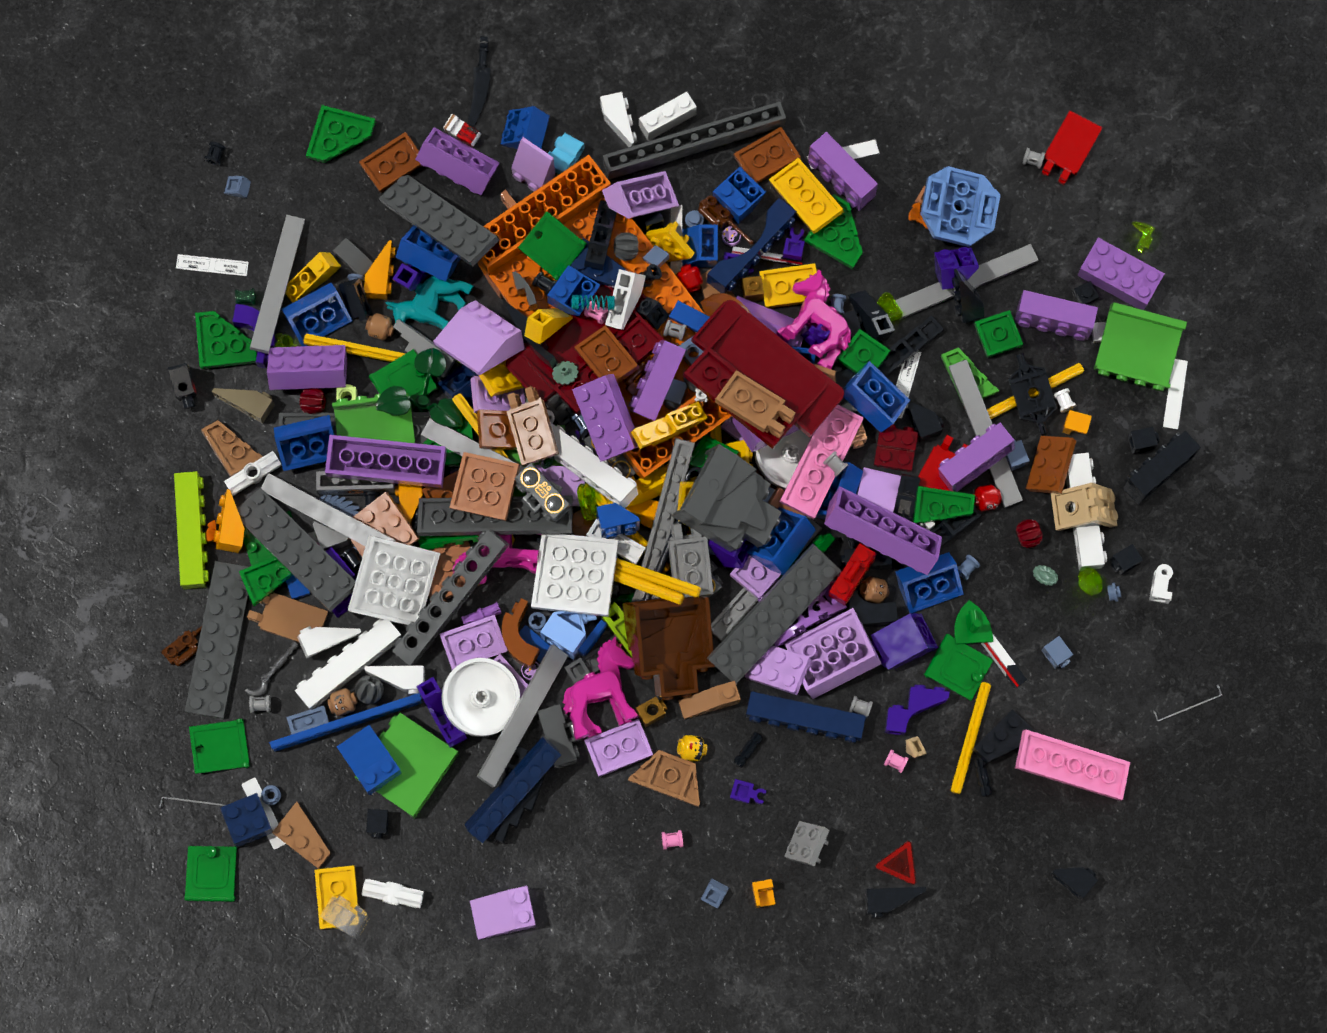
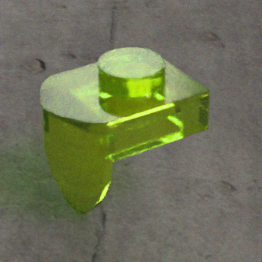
M1132 222V225L1143 233L1135 248L1142 252L1144 247L1149 248L1154 239L1150 236L1155 227L1143 222Z
M884 292L877 301L879 306L888 314L891 322L902 318L903 313L892 294Z

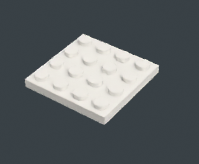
M542 534L531 608L609 617L619 541L567 534Z
M369 535L348 611L409 625L411 622L415 623L419 618V611L426 606L440 553Z

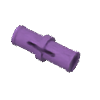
M496 602L485 608H478L477 611L461 618L466 625L495 614L496 616L502 613Z

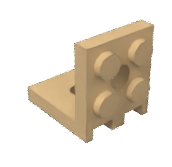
M1088 483L1064 489L1062 494L1051 493L1056 530L1061 531L1090 523H1097L1110 528L1117 526L1118 513L1115 510V494L1112 489L1095 483ZM1075 503V510L1070 513L1069 505Z

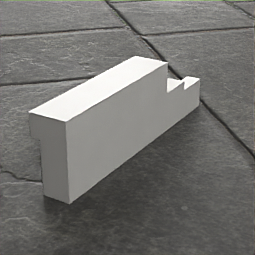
M397 319L393 328L402 333L401 337L409 342L405 351L409 352L414 349L418 355L429 348H436L445 357L446 369L441 376L446 377L456 359L434 345V342L416 329Z

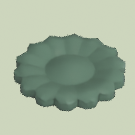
M562 361L553 368V379L557 384L569 385L577 379L578 367L573 362Z
M1038 565L1033 570V576L1042 584L1052 586L1058 581V575L1050 567Z

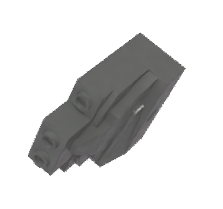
M718 444L707 450L705 454L708 457L680 510L674 512L672 517L729 552L739 549L744 539L756 547L767 545L772 537L770 534L772 529L776 528L780 522L779 516L781 514L780 510L763 501L770 492L768 488L771 483L757 474L756 468L722 445Z

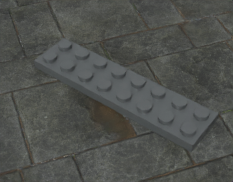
M407 174L400 177L379 197L381 203L472 267L499 241L495 234Z
M261 488L237 508L243 526L330 612L353 592L356 581Z
M573 495L564 496L573 506ZM524 496L512 497L507 520L503 521L450 509L452 498H419L418 536L480 535L484 530H493L498 535L572 533L573 507L556 523L552 519L548 521L541 514L543 512L542 509L534 515L521 501ZM534 496L530 498L536 506L539 504Z
M812 544L714 649L707 659L728 679L735 681L737 684L841 570Z
M215 561L185 713L224 719L249 596L239 571L248 568L247 566Z

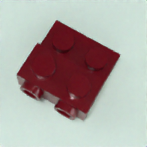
M893 424L883 432H879L874 466L911 472L918 432H914L915 429L911 427H903V430L896 429V426Z

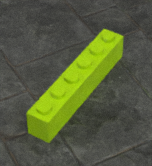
M197 471L174 473L180 586L183 590L206 588V582H209V572L205 570V563H208L207 551H204V544H207L206 533H203V526L206 525L205 514H202V507H205L204 495L201 496V488H204L203 477H200Z

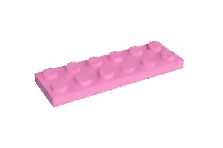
M837 405L811 436L779 502L814 519L835 478V472L827 464L824 465L823 462L834 451L837 452L836 455L842 461L844 460L864 418Z
M1023 730L1015 768L1120 801L1124 797L1130 762L1036 732Z

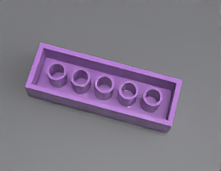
M329 435L325 474L327 477L443 488L447 450L445 446Z
M839 486L830 500L824 523L829 528L837 530L847 537L853 538L865 546L871 547L883 555L892 557L899 563L906 564L917 572H922L926 575L929 574L939 559L941 536Z

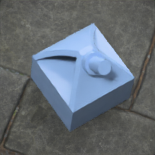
M566 611L554 612L540 631L541 638L549 645H555L566 653L569 658L574 660L578 655V649L586 640L584 624H587L588 621L597 620L596 615Z

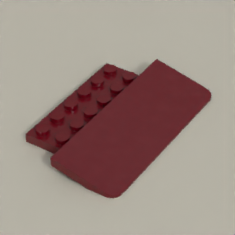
M600 284L599 289L593 296V301L596 295L598 302L601 295L603 300L606 295L612 296L614 288ZM643 293L623 330L607 326L637 364L643 362L652 354L656 342L664 340L645 321L646 318L636 311V308L646 298ZM601 297L600 307L603 308V305H602V297ZM606 298V302H605V307H606V308H608L607 298ZM585 309L580 316L569 314L573 319L545 340L549 347L547 351L555 357L557 363L570 361V363L573 362L578 367V377L573 383L569 385L557 384L552 375L554 370L545 364L526 343L524 344L525 349L506 361L508 371L524 388L530 386L536 388L539 398L541 397L544 402L557 393L578 416L581 414L572 389L598 378L574 347L606 324V321L600 324L598 320L586 317L584 315Z
M733 300L723 302L691 339V342L704 352L684 372L683 377L714 402L737 370L784 399V405L795 412L794 419L790 424L783 421L780 416L776 420L785 427L784 433L779 439L772 435L770 431L763 433L723 408L772 449L794 425L810 438L844 397V390L841 386Z

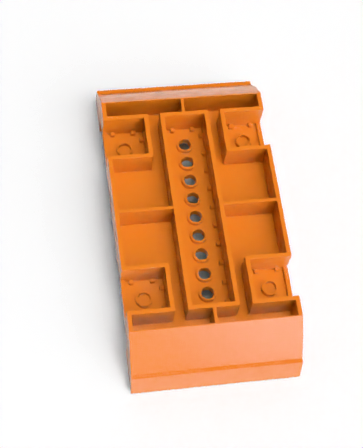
M587 155L483 226L495 234L499 241L477 263L500 299L504 297L508 304L527 318L538 309L555 308L547 303V295H545L543 290L537 286H532L533 280L541 271L550 280L554 281V278L518 249V246L546 211L581 240L585 238L590 242L600 200L606 201L602 190L611 186L610 181L590 155ZM617 213L607 256L627 271L638 274L646 271L649 264L642 258L654 246L632 218L628 219ZM625 232L637 236L639 244L637 256L628 261L620 260L614 254V240L618 234ZM666 262L660 267L662 277L659 280H654L650 287H643L642 293L646 297L658 301L668 315L671 314L678 300L704 313ZM512 272H518L528 283L535 296L538 309L530 311L526 294H517ZM669 317L658 330L654 329L665 341L674 345L675 343L681 345L696 334V332L686 327L682 341L669 335L663 336ZM691 352L689 354V356L693 358L699 355L697 352ZM652 353L643 363L646 364L648 360H652L654 354ZM683 358L673 378L684 382L683 374L689 368ZM642 373L634 380V382L637 381V379L642 375ZM624 380L619 382L618 386L634 427L638 428L653 422V420L630 411L629 403L632 395L625 389ZM688 389L684 403L675 410L696 403L694 400L696 392ZM707 396V402L697 401L708 417L705 421L655 446L649 445L642 449L638 447L624 453L623 456L640 479H643L670 460L676 438L696 442L730 418L731 415ZM662 404L656 420L665 417L668 413L675 410H670Z

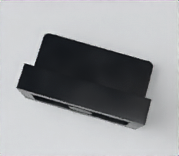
M360 278L339 284L350 317L352 319L359 317L360 321L367 319L373 312Z

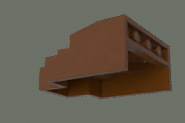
M702 595L686 597L682 604H677L663 598L623 603L628 650L632 651L635 675L642 677V679H652L654 675L655 695L661 697L662 700L674 699L676 695L691 697L692 693H698L697 672L708 671V668L715 667L707 659L713 652L709 597Z

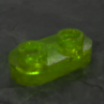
M587 483L580 484L577 489V495L583 517L587 521L596 520L598 505L595 498V489Z

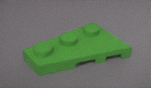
M959 347L941 354L942 361L957 393L958 390L950 373L949 366L966 359L982 399L999 393L996 386H993L987 380L988 378L974 366V363Z

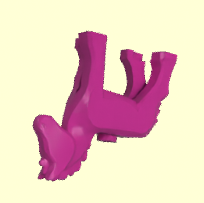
M818 269L814 275H810L806 280L796 282L793 285L792 290L794 293L807 297L801 306L798 317L795 318L791 325L779 329L776 335L787 343L790 339L793 340L804 326L810 327L813 325L817 327L818 324H822V330L830 331L827 340L820 344H813L808 352L815 354L819 358L828 352L827 356L821 359L817 365L832 369L835 359L838 358L841 352L840 349L845 351L849 347L851 330L848 327L847 321L837 313V310L825 304L830 295L828 293L830 287L827 284L826 278L821 275V271Z
M512 534L499 535L510 545L492 568H524L536 574L539 550L512 548ZM487 546L482 549V555L486 557L489 554ZM463 552L459 559H456L452 571H454L453 569L459 561L463 562L467 557L465 555L466 552ZM472 561L470 563V570L474 572L477 569V563ZM485 576L479 584H484L487 580V576Z
M616 637L612 641L609 639L603 643L598 651L597 662L600 673L595 675V672L585 675L584 679L576 682L572 687L566 689L564 693L563 703L565 706L563 710L565 714L571 713L570 719L573 723L576 740L585 737L590 738L602 733L600 727L595 725L587 715V705L590 703L609 700L619 726L632 722L631 719L638 718L639 716L625 699L618 668L630 670L634 668L632 658L621 648L622 644H618Z

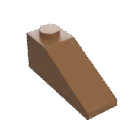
M735 681L678 700L683 718L687 719L740 703V696Z

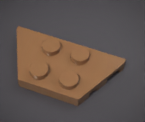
M658 750L628 778L629 782L696 807L700 805L696 764Z

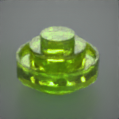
M1087 567L1079 572L1078 584L1081 590L1090 596L1097 595L1102 591V579L1095 569Z

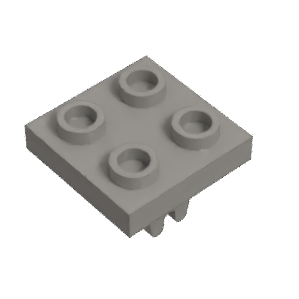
M799 821L784 857L795 862L815 866L816 862L820 863L821 861L818 856L823 845H828L829 843L826 838L830 830L822 826Z

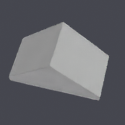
M314 521L313 527L322 549L327 551L332 547L336 550L350 545L351 540L349 537Z

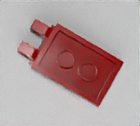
M1069 111L1044 155V159L1047 162L1041 173L1048 176L1053 166L1057 165L1064 169L1058 182L1065 185L1071 173L1077 175L1103 127Z
M946 435L941 446L938 444L936 447L934 446L918 476L920 477L919 486L950 491L940 478L938 468L943 460L951 459L955 456V453L948 450L954 439L953 437Z

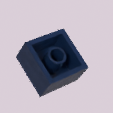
M257 793L220 808L236 848L273 832Z

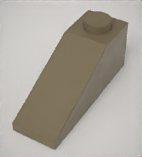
M218 388L212 390L214 397L262 424L275 405L272 396L266 392Z

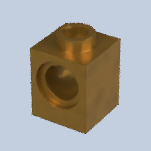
M761 276L742 278L744 299L752 302L763 301L764 291Z
M657 697L636 707V712L645 728L666 716L665 710H667V707L663 700H658ZM649 707H656L658 713L656 715H649L647 709Z

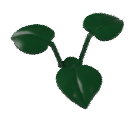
M429 348L420 352L414 361L416 370L421 374H427L423 395L418 396L414 402L411 396H406V390L403 387L392 386L382 392L376 404L377 411L394 416L406 414L412 404L414 412H430L431 419L439 425L450 428H462L463 426L462 413L452 399L445 398L440 400L438 404L433 403L430 405V399L426 396L430 375L440 377L446 369L445 357L436 348Z

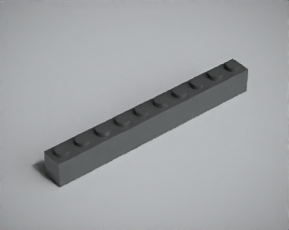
M781 102L773 103L603 155V165L608 179H614L784 127L786 116Z

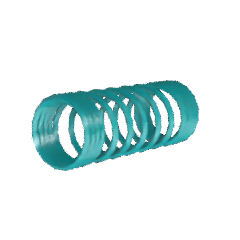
M572 295V310H578L580 297L582 310L584 309L585 297L587 310H589L590 298L592 300V310H594L596 298L597 309L599 310L601 297L603 310H605L606 298L608 311H614L615 296L606 295L603 300L601 295L598 302L596 295L593 302L592 295H590L589 301L587 295L584 296L583 300L582 295Z

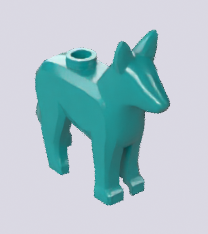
M432 276L423 284H418L415 290L417 294L413 300L385 303L388 305L387 308L393 311L395 323L397 319L404 323L407 319H413L419 323L430 324L443 330L449 321L437 314L439 301L454 303L458 310L466 306V302L457 292L463 291L469 295L474 286L463 281L451 279L445 282Z

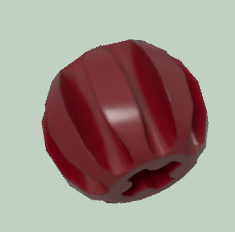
M319 388L304 389L300 395L301 410L309 414L322 413L326 405L325 393Z
M1023 520L1016 527L1019 542L1023 547L1032 548L1039 545L1042 541V532L1036 520Z

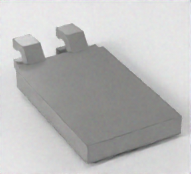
M671 524L672 537H669L668 548L672 577L699 586L701 588L699 596L713 594L708 539L690 528L691 535L683 536L681 524ZM683 593L684 598H686V597H692V596H689V595Z

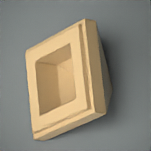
M918 736L906 740V753L914 758L927 754Z

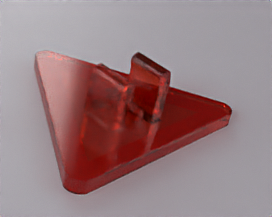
M907 841L876 864V868L912 885L915 884L916 878L911 842Z

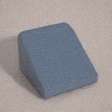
M228 176L224 194L247 198L251 181L244 176Z
M655 245L642 259L649 265L655 264L660 268L669 259V254Z
M711 879L701 900L718 909L729 887Z

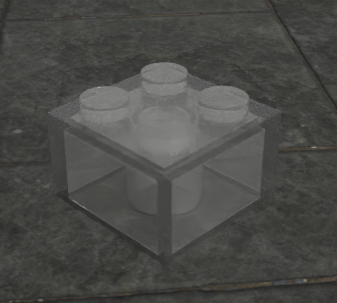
M340 895L338 898L332 896L320 917L355 940H358L370 921L367 917L368 913L358 906L352 908L350 906L351 903Z

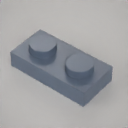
M324 705L286 717L291 734L329 723Z

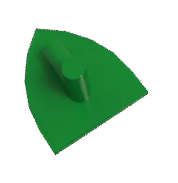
M969 600L956 617L954 625L955 644L994 642L992 629L986 615L977 605Z

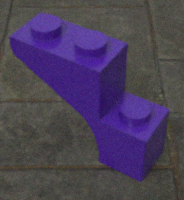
M924 685L910 687L907 709H904V706L892 705V707L888 708L885 733L904 736L907 723L912 716L945 703L949 698L950 692L945 691V688L934 687L933 689H926Z

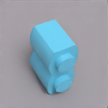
M566 133L562 137L559 136L554 144L555 149L552 152H548L554 158L555 173L561 174L577 162L584 150L583 142Z

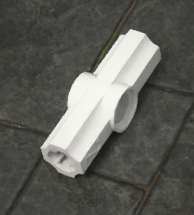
M271 451L254 463H248L243 470L225 480L224 483L234 496L248 486L259 483L264 476L276 470L282 464L275 453ZM251 470L258 471L256 476H248Z
M365 879L362 896L379 899L388 904H402L414 908L421 907L424 891L406 888L401 884L393 882L383 883L370 879Z

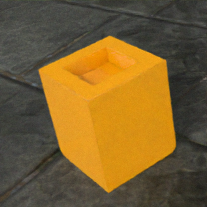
M1069 410L1062 433L1070 435L1071 431L1087 434L1092 416Z
M772 879L752 883L756 908L775 904Z

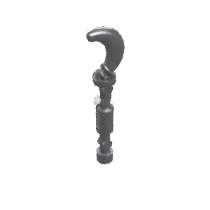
M295 641L290 644L291 647L284 655H281L273 664L274 666H270V671L266 675H262L260 679L261 686L258 689H245L249 696L261 697L265 694L268 682L270 681L269 678L288 660L287 657L293 650L299 647Z

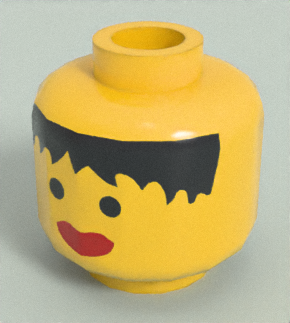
M685 735L678 741L677 753L684 760L700 761L702 756H705L707 753V744H704V740L700 736Z

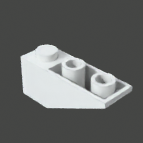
M622 92L600 96V104L605 122L628 147L634 146V143H637L635 132H631L630 126H633L631 115H627L626 109H629L627 98H623Z

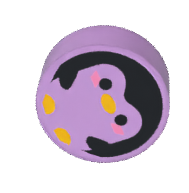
M732 226L724 229L722 240L727 246H735L740 242L741 235Z
M535 662L532 670L522 665L521 672L523 677L531 681L539 664Z

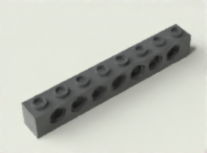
M484 530L477 539L479 542L475 547L471 546L465 554L467 557L463 562L459 561L453 569L455 571L451 577L448 576L441 585L443 587L439 592L436 591L431 596L430 604L427 607L424 606L419 611V618L415 623L411 622L406 628L407 633L404 637H399L394 643L395 648L392 652L409 666H415L510 544L493 530ZM484 546L489 548V554L486 557L482 555V548ZM472 561L477 563V569L474 572L470 570V563ZM461 576L465 578V585L463 587L458 585V579ZM449 591L453 593V600L451 602L446 600V594ZM437 606L441 609L439 617L434 615V609ZM425 621L429 624L427 632L422 630V624ZM412 637L417 639L416 647H412L410 644Z

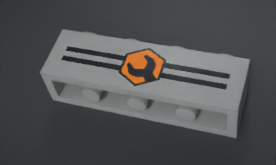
M325 471L316 472V491L319 496L363 495L364 492L369 491L380 492V494L385 492L395 494V483L327 477Z

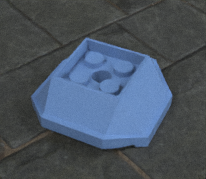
M947 166L927 178L920 214L933 238L970 247L994 230L1000 194L984 175ZM954 205H958L961 211L956 210Z

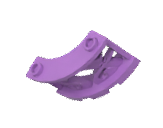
M830 584L808 606L809 617L805 618L801 614L797 618L798 622L791 624L774 643L776 647L796 638L807 631L806 628L814 623L818 625L837 616L847 608V606L829 597V591L832 588ZM816 602H819L816 605L820 608L819 611H814L812 608Z

